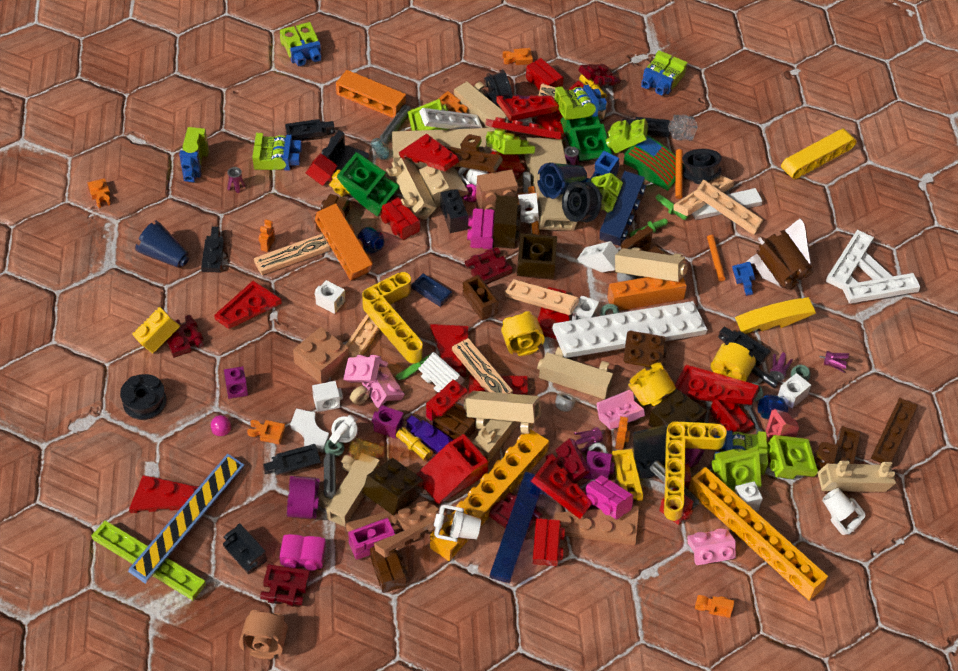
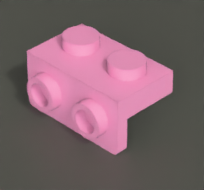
M357 355V358H348L344 381L376 382L379 367H387L388 362L381 360L382 357L377 355H370V357Z
M379 367L376 382H361L370 391L369 396L377 408L384 405L386 401L402 400L405 395L388 367Z
M631 390L597 403L599 420L610 430L618 428L620 416L628 417V422L636 421L638 418L645 416L644 409L634 401Z
M716 529L715 531L705 533L697 532L694 535L687 536L688 544L694 552V562L696 565L736 558L735 539L728 529Z

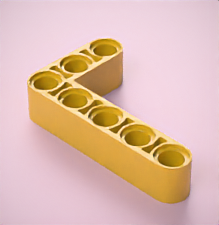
M399 272L363 291V310L409 363H418L422 359L423 343L390 305L408 296L411 292V276L406 272Z
M672 422L668 425L664 487V515L667 519L676 521L682 517L684 507L685 448L713 450L722 448L725 444L727 432L721 424ZM693 434H697V435H699L700 437H694V436H692V435H693ZM672 451H677L679 454H673ZM676 469L679 472H672L671 470ZM675 487V488H677L678 490H677V491H673V490H671L670 488ZM670 506H676L678 509L673 510Z

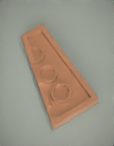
M632 506L629 512L623 514L617 520L610 515H605L601 509L587 510L581 519L570 511L555 513V520H560L561 527L565 528L564 536L635 545L639 506Z

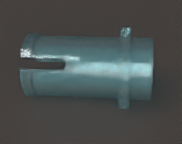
M375 138L371 141L376 157L381 160L386 159L389 156V149L383 145L381 139Z

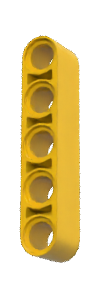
M844 128L789 156L783 161L781 168L792 179H798L848 152L856 145L857 140Z

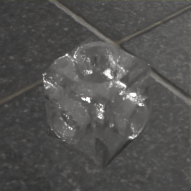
M682 114L673 116L672 121L669 122L668 129L673 139L693 141L698 126L694 117Z

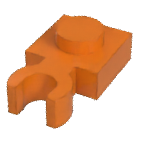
M530 48L514 49V52L503 51L502 53L505 65H509L512 62H515L516 65H529L533 62Z
M447 91L438 98L443 105L446 104L449 111L467 113V106L460 104L461 100Z
M105 178L87 182L92 200L96 199L98 208H101L100 203L103 201L107 202L108 206L111 205L110 191Z
M265 219L264 227H260L259 242L261 250L268 252L275 241V230L272 227L273 222Z
M620 416L615 449L623 450L624 442H629L630 431L627 430L628 417Z
M257 420L250 421L251 427L256 429H248V436L256 437L260 435V441L280 445L285 424L265 420L263 425Z
M697 595L695 609L699 611L708 610L709 614L730 618L734 600H729L722 596H713L712 599H709L706 596Z

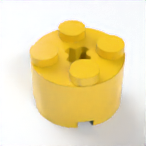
M530 311L503 320L501 332L510 354L517 353L518 356L530 355L538 350V346L541 343L542 345L544 344L545 338L538 319Z
M730 342L728 345H725L723 343L710 366L714 373L746 382L756 364V359L754 356L751 358L749 355L750 351L739 344Z
M661 363L652 364V369L650 370L642 369L630 379L631 384L628 385L643 406L650 403L652 406L659 404L664 395L676 389L674 382Z

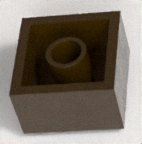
M496 196L493 247L515 249V241L519 242V231L517 230H520V217L517 216H521V205H518V197Z
M520 233L517 276L554 279L557 236Z
M676 388L651 411L648 425L654 428L669 425L672 422L704 423L707 410Z
M391 458L367 475L362 493L394 516L400 509L405 508L419 497L424 480L400 462Z

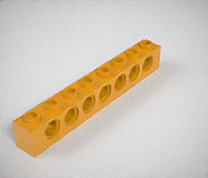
M529 429V434L522 433L517 443L507 449L505 456L495 462L490 473L484 474L480 484L477 487L474 486L469 491L468 497L464 501L461 500L456 507L464 508L463 513L480 518L481 527L487 521L489 512L501 499L505 501L506 495L509 492L512 493L548 453L549 440L532 429ZM456 510L451 515H447L448 521L440 528L439 535L450 537L448 534L451 532V525ZM435 529L429 537L430 548L449 562L470 540L467 538H457V542L440 539L435 536Z
M705 467L691 478L689 491L804 597L810 601L823 590L828 576L709 469Z

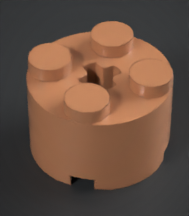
M259 610L250 611V614L245 619L239 641L241 649L244 651L246 648L250 651L249 655L259 659H273L276 654L280 656L288 631L284 616L280 613L270 614Z

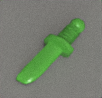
M660 194L656 195V200L669 209V214L674 213L682 220L688 218V216L675 211L672 202Z
M662 219L653 223L648 221L647 226L652 228L653 233H655L656 229L667 225L668 220ZM647 226L632 231L629 234L630 237L634 236L638 230H643Z
M432 354L395 376L397 380H403L418 371L419 367Z

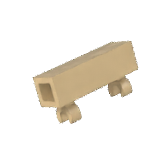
M465 82L454 89V96L461 100L460 104L467 106V113L477 115L481 125L485 128H493L485 125L486 118L495 120V117L505 118L506 122H508V117L503 110L483 95L485 92L482 88L485 85L481 82H478L474 87Z
M401 158L398 162H392V169L387 168L386 171L389 176H394L405 198L401 199L403 205L409 207L416 217L426 220L437 207L415 163Z
M634 247L632 249L622 248L615 255V272L677 282L687 273V265L685 264L683 254L667 255L641 251V248Z
M559 346L555 355L547 352L544 359H540L537 367L540 370L539 378L602 399L606 398L613 377V373L608 372V362L602 361L599 369L564 358Z
M472 391L464 400V409H466L467 417L477 418V429H482L489 422V419L521 422V433L529 434V429H533V423L541 416L540 396Z
M490 419L486 426L482 427L472 443L489 463L520 422Z
M361 452L356 461L348 455L344 456L341 461L343 463L342 469L350 472L332 499L325 497L323 492L318 499L320 501L318 506L326 509L328 520L346 527L345 523L350 521L365 496L362 491L367 475L380 467V460L373 455Z
M840 461L838 464H826L817 472L822 491H832L839 488L841 491L886 492L895 484V472H892L891 468L892 462H882L881 465L850 464L849 461Z

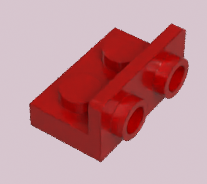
M453 379L426 403V417L433 421L437 416H443L467 394V389Z
M717 399L713 400L710 410L711 414L715 419H718L726 430L732 431V433H746L753 429V422L736 403L719 402Z

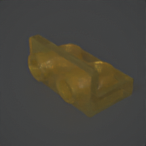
M356 437L355 441H352L350 444L349 453H351L350 457L354 460H359L361 452L375 457L376 453L382 455L384 447Z

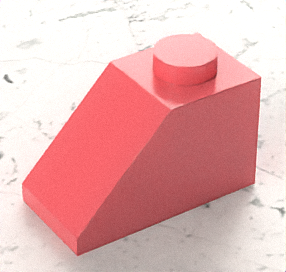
M774 409L771 411L765 432L769 439L774 435L796 437L799 426L789 413Z

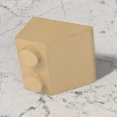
M429 166L419 169L420 175L436 207L440 206V192L458 189L461 197L469 194L455 167H451L445 172Z

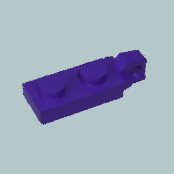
M412 415L406 420V427L411 430V434L415 437L418 436L421 442L435 454L449 442L453 441L424 420L419 421V419Z

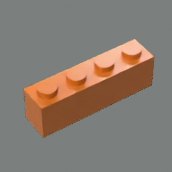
M346 70L336 81L337 95L392 118L406 104L405 93L349 70Z
M333 204L316 212L315 222L350 281L369 273L373 264L369 254L365 253L361 240L356 238L352 225L347 223L343 210L339 209L337 204Z
M645 277L610 283L607 299L609 304H614L619 311L684 300L687 285L683 277L678 282Z

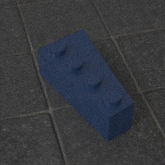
M624 171L620 180L623 184L618 196H616L617 200L612 212H607L600 229L599 240L611 241L618 246L621 245L623 240L627 239L628 228L633 224L636 210L639 209L641 199L647 188V185L644 184L645 177Z

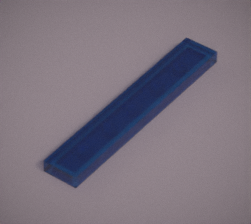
M529 472L524 474L489 578L508 584L511 582L541 493V489L531 482L536 474Z

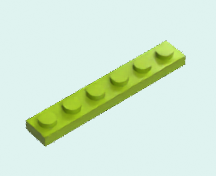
M104 521L92 534L94 541L132 564L148 547L107 521ZM168 558L153 575V577L192 601L206 586L205 580Z

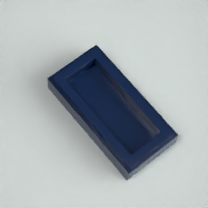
M424 273L411 284V289L439 307L452 296V291Z

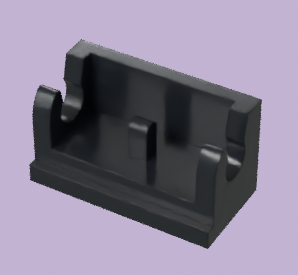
M240 523L223 537L226 540L223 543V547L247 574H250L267 562L266 551Z

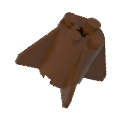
M801 218L786 230L780 231L781 235L779 236L773 234L768 238H758L761 243L758 246L760 251L756 250L757 253L746 261L751 263L754 274L782 288L789 287V289L795 288L799 284L798 281L803 277L807 278L813 274L806 225Z

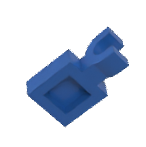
M746 262L732 266L736 283H743L746 296L753 294L751 281L755 280L751 263Z

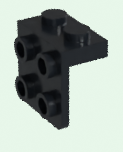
M339 130L335 136L330 138L328 146L321 153L337 165L334 173L337 170L341 171L356 152L367 160L369 159V153L345 145V132Z
M668 425L635 431L632 434L633 457L637 472L642 479L656 476L650 470V466L655 461H659L665 467Z

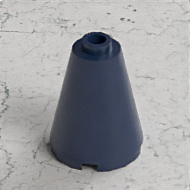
M549 162L543 164L538 170L540 180H537V183L545 197L556 199L563 195L570 183L574 181L586 182L587 172L582 166Z
M155 220V224L150 223L139 237L140 245L136 244L135 250L140 254L177 268L184 267L189 261L188 251L157 220Z

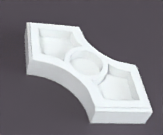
M296 409L290 424L291 429L303 436L304 446L316 444L317 451L324 453V446L328 441L329 433L321 430L316 425L315 412Z

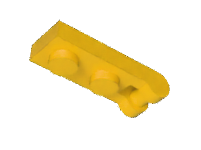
M632 449L612 451V460L615 463L614 468L618 485L628 491L627 488H634V491L629 492L633 495V500L643 501V492Z

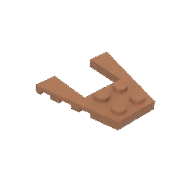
M420 501L417 504L400 509L394 516L389 512H384L345 524L349 532L388 518L390 523H394L404 531L374 543L375 551L386 558L390 556L389 551L394 548L400 550L405 547L404 542L411 538L414 541L420 538L421 532L434 530L436 528L434 526L436 514H439L440 509L428 501ZM444 512L443 524L448 521L446 512Z

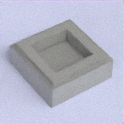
M523 172L522 190L523 193H528V187L531 186V174Z

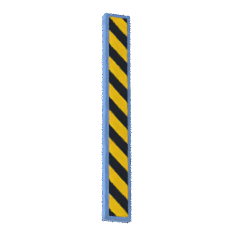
M227 454L132 564L128 572L146 584L239 474L244 464Z

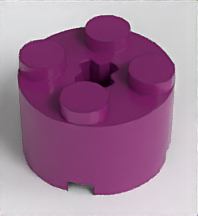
M290 476L287 517L316 519L319 496H317L319 478Z

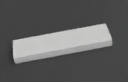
M422 108L419 111L425 126L446 129L482 128L479 118L475 114Z
M756 188L727 194V196L745 208L760 206L763 202ZM706 204L692 214L695 220L722 213Z

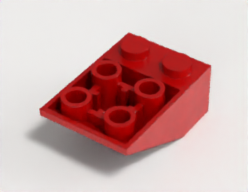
M462 434L441 449L416 475L424 480L423 488L440 505L488 473V460L465 434Z

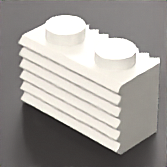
M435 352L419 367V370L423 373L421 377L428 384L433 382L436 385L434 389L437 392L442 390L453 379L460 385L465 381Z

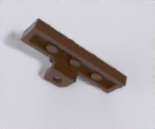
M467 135L460 144L461 148L444 146L458 157L459 163L454 166L495 173L502 162L501 155L484 153V147H480L482 142L481 136Z
M841 426L836 445L828 442H821L819 444L818 450L814 453L816 467L822 469L826 464H838L840 461H849L850 464H854L861 432Z

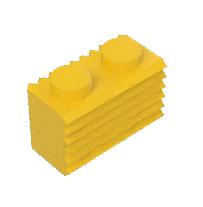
M159 307L147 321H144V324H141L133 332V336L153 354L180 325Z

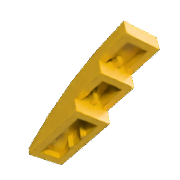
M809 297L771 304L736 316L735 319L740 331L747 334L759 328L762 332L777 325L783 328L812 316L816 312Z

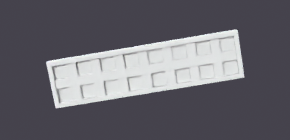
M694 301L554 323L552 327L565 358L625 348L628 331L665 336V341L706 335L707 328Z

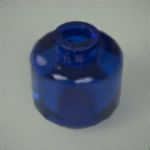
M372 227L363 228L357 236V239H360L363 244V249L369 253H376L384 246L382 232Z
M767 394L758 402L757 410L763 419L769 420L771 411L774 409L788 413V405L781 396Z

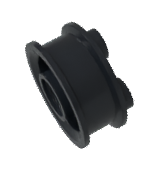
M500 69L499 73L493 75L487 73L486 77H484V83L489 90L487 94L488 99L500 108L496 102L497 96H503V99H512L513 94L510 82L503 69Z
M695 149L685 153L682 157V162L685 165L683 176L695 184H701L703 180L712 181L718 179L722 173V169L719 166L722 161L720 153L711 149Z
M574 181L566 187L562 196L564 215L572 222H591L596 219L600 212L603 196L595 184Z
M150 374L131 376L120 390L123 408L134 419H151L159 415L166 406L167 398L164 392V385L156 376Z

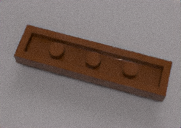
M899 397L871 456L872 460L879 463L892 462L918 405Z

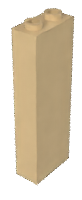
M497 128L392 132L393 162H398L401 159L399 155L401 150L426 133L441 145L461 148L460 144L469 134L481 136L482 142L480 147H484V153L498 152L486 145L487 132L495 131ZM408 157L406 158V160H409V161H412V162H413V160H412L411 158H408ZM414 162L417 169H422L427 166V163Z
M527 138L529 144L535 146L534 154L524 155L527 170L531 174V186L535 187V193H537L539 230L574 231L577 222L568 220L564 215L562 196L556 199L545 197L537 183V180H540L538 170L543 164L549 162L567 164L562 140Z

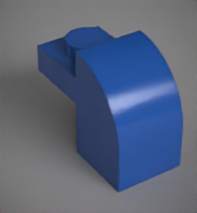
M603 151L595 162V172L590 179L607 173H612L616 176L619 170V158Z

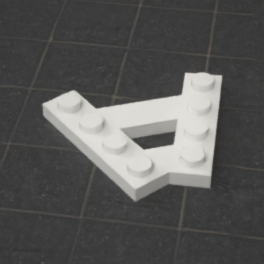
M859 230L856 231L826 279V282L843 289L849 304L919 292L920 289L914 273L892 276L867 254L866 251L873 242L874 237ZM859 266L873 280L857 282L851 275L856 267Z

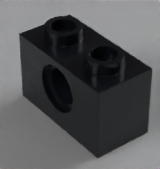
M458 189L440 192V208L449 232L454 233L468 230V214Z

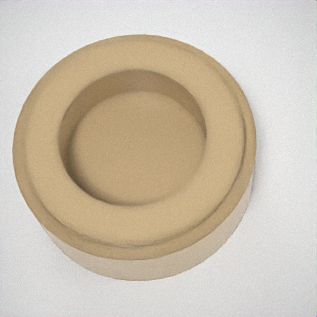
M359 386L351 393L350 400L355 405H360L368 399L370 391L365 386Z

